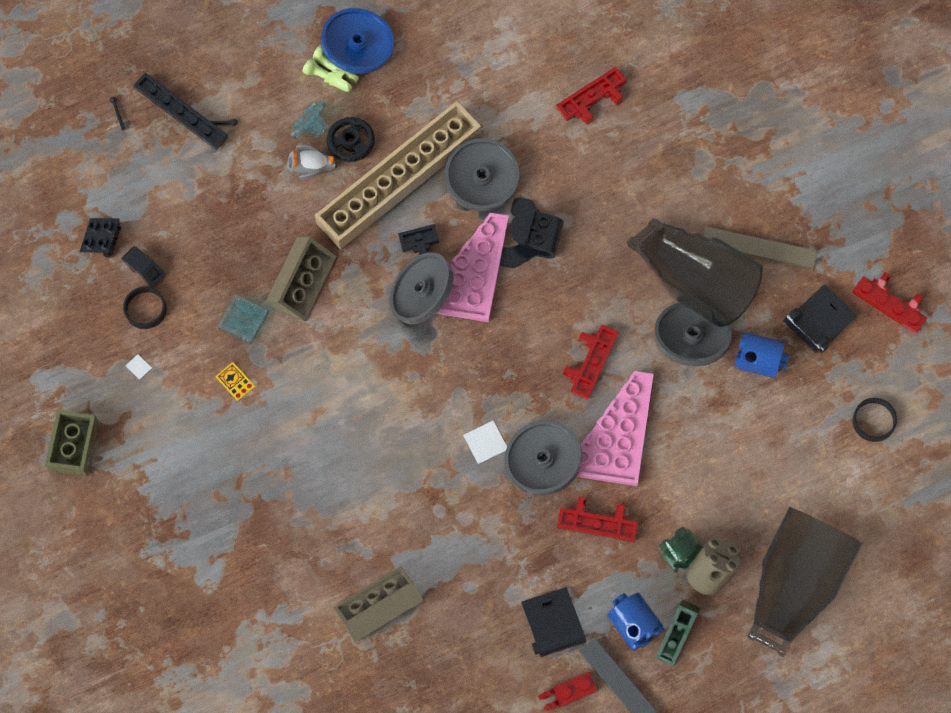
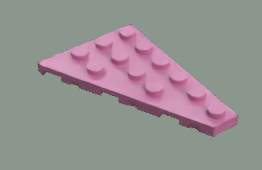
M490 213L484 223L477 228L471 239L460 249L459 254L452 259L450 263L454 274L452 289L446 302L436 314L489 322L509 220L508 215Z
M633 372L628 382L605 410V413L597 421L592 431L580 444L583 459L580 471L576 477L632 486L638 485L654 374Z

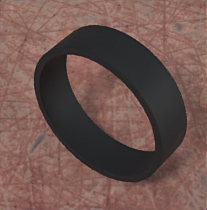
M147 286L132 290L126 296L123 304V311L131 325L139 329H151L160 324L167 310L161 293ZM149 292L159 296L162 299L163 307L160 315L155 320L149 323H137L128 317V305L136 295Z
M868 398L857 406L853 414V427L856 433L867 441H883L893 433L897 424V414L893 406L886 400ZM876 403L886 407L893 418L891 431L883 436H870L864 433L856 420L857 411L862 406Z

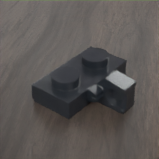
M435 224L398 233L403 252L413 250L414 254L419 253L421 255L430 250V245L439 243Z

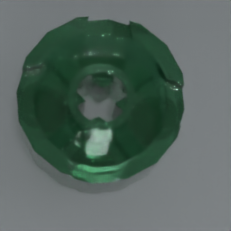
M681 527L675 532L674 537L661 542L659 545L661 548L659 555L674 573H678L679 568L683 570L688 568L704 546L690 529Z

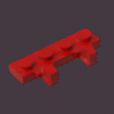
M614 67L558 103L556 109L566 121L576 117L577 119L581 118L588 125L593 122V116L589 112L590 106L604 97L606 99L610 97L616 106L623 102V96L619 92H621L620 87L627 83V79L617 67Z
M884 272L879 280L874 278L871 281L863 276L852 293L912 333L917 334L928 319L920 313L921 308L918 307L923 297L916 293L911 302L907 300L903 302L887 291L888 288L885 286L891 276Z
M601 324L597 334L581 333L578 342H584L588 346L587 350L589 352L582 367L579 366L578 369H571L566 365L563 371V375L571 378L570 382L574 383L570 393L585 400L589 399L618 336V331Z
M578 496L577 507L572 506L571 510L560 508L557 523L558 529L635 542L638 522L629 521L628 516L623 515L625 505L617 504L616 514L610 515V517L592 514L588 510H584L586 504L585 497Z

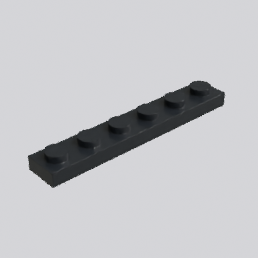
M146 72L133 85L137 91L213 149L217 150L228 138L224 131Z

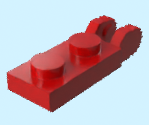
M590 672L557 685L551 690L541 693L538 697L540 700H545L550 696H556L557 701L548 703L543 707L546 712L559 706L561 708L598 690Z

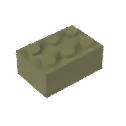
M57 410L45 463L50 472L88 477L100 423L95 415Z

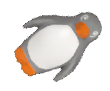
M310 145L296 146L301 151H292L289 154L287 169L290 171L304 174L299 176L301 179H311L320 173L336 167L334 156L324 155Z

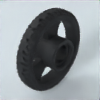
M355 117L342 118L336 121L328 131V149L338 160L340 159L344 162L360 161L367 157L374 147V132L363 119ZM351 125V127L345 128L341 132V137L334 136L341 127ZM361 129H364L368 135L366 146L361 145L359 131ZM348 138H355L353 141H347ZM343 145V148L346 151H355V154H343L339 152L337 148Z

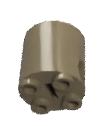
M711 538L686 570V576L690 585L702 594H717L739 568L738 548L717 538Z

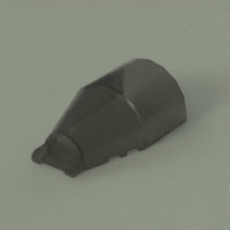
M653 218L648 222L649 225L641 232L627 240V245L639 253L672 298L719 327L728 326L739 319L752 303L760 287L763 265L718 238L713 237L709 239L702 237L700 233L695 235L687 233L685 229L663 224Z
M789 507L762 562L763 568L759 583L760 589L754 624L747 638L762 643L777 651L778 655L784 657L792 641L836 599L863 542L800 510ZM762 628L783 639L782 645L760 634V629Z

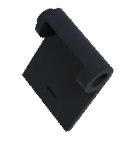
M824 284L803 305L793 309L783 322L815 353H823L830 346L828 343L849 325L857 315Z
M567 587L521 602L534 636L535 643H532L535 655L539 654L541 658L586 643L584 631Z

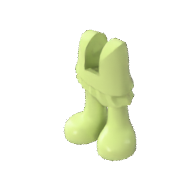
M321 45L315 50L313 60L310 58L303 67L305 75H317L325 79V83H329L330 86L345 92H350L352 86L343 80V77L354 84L359 80L355 73L344 71L332 64L324 54ZM318 64H319V65H322V66H324V67H326L327 69L331 70L332 72H328V71L324 70L323 68H321L320 66H318Z

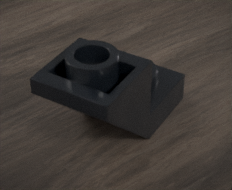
M133 246L121 258L129 269L134 273H138L150 287H153L166 275L154 260L136 246Z

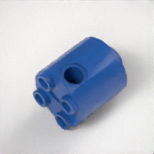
M749 332L747 334L743 333L739 346L742 352L738 351L734 367L775 379L778 368L786 370L789 354L782 353L785 342Z
M623 593L613 600L614 608L607 614V617L633 651L639 647H645L651 642V637L654 635L656 637L665 631L663 624L640 593H635L629 597Z

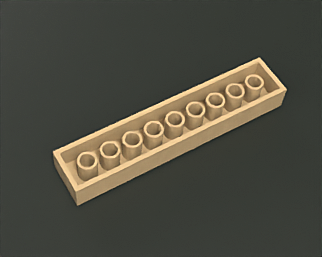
M456 101L315 214L317 225L341 250L445 166L449 156L459 145L482 136L480 124Z

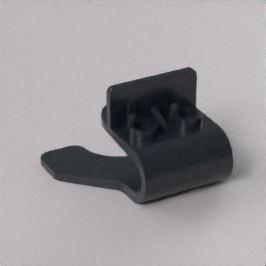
M524 198L514 199L511 214L515 217L511 221L510 232L513 239L519 244L510 248L503 247L500 266L516 268L534 257L554 258L564 221L557 216L541 213L532 200Z

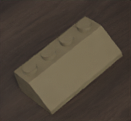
M297 237L266 303L281 313L301 321H306L337 256L311 237Z
M400 566L333 608L354 642L365 638L374 630L382 628L384 624L392 619L398 618L410 608L416 607L423 599L414 582Z

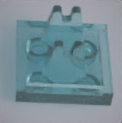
M320 100L316 104L313 102L302 113L304 117L301 116L292 125L293 131L290 135L295 139L304 132L316 138L320 137L319 134L323 135L324 129H328L329 126L319 113L326 104Z
M235 294L217 328L252 344L268 316L269 310Z

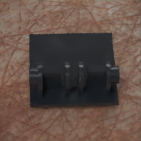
M90 218L79 252L103 253L104 257L110 258L114 253L115 246L113 245L117 244L115 240H118L119 231L122 228L119 222L120 219Z

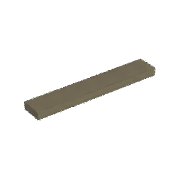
M707 226L702 241V246L809 270H813L817 254L816 250Z

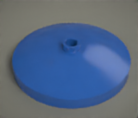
M348 8L336 12L326 21L321 34V46L328 60L336 67L350 73L365 74L380 69L388 62L394 47V36L388 23L376 13L361 8Z

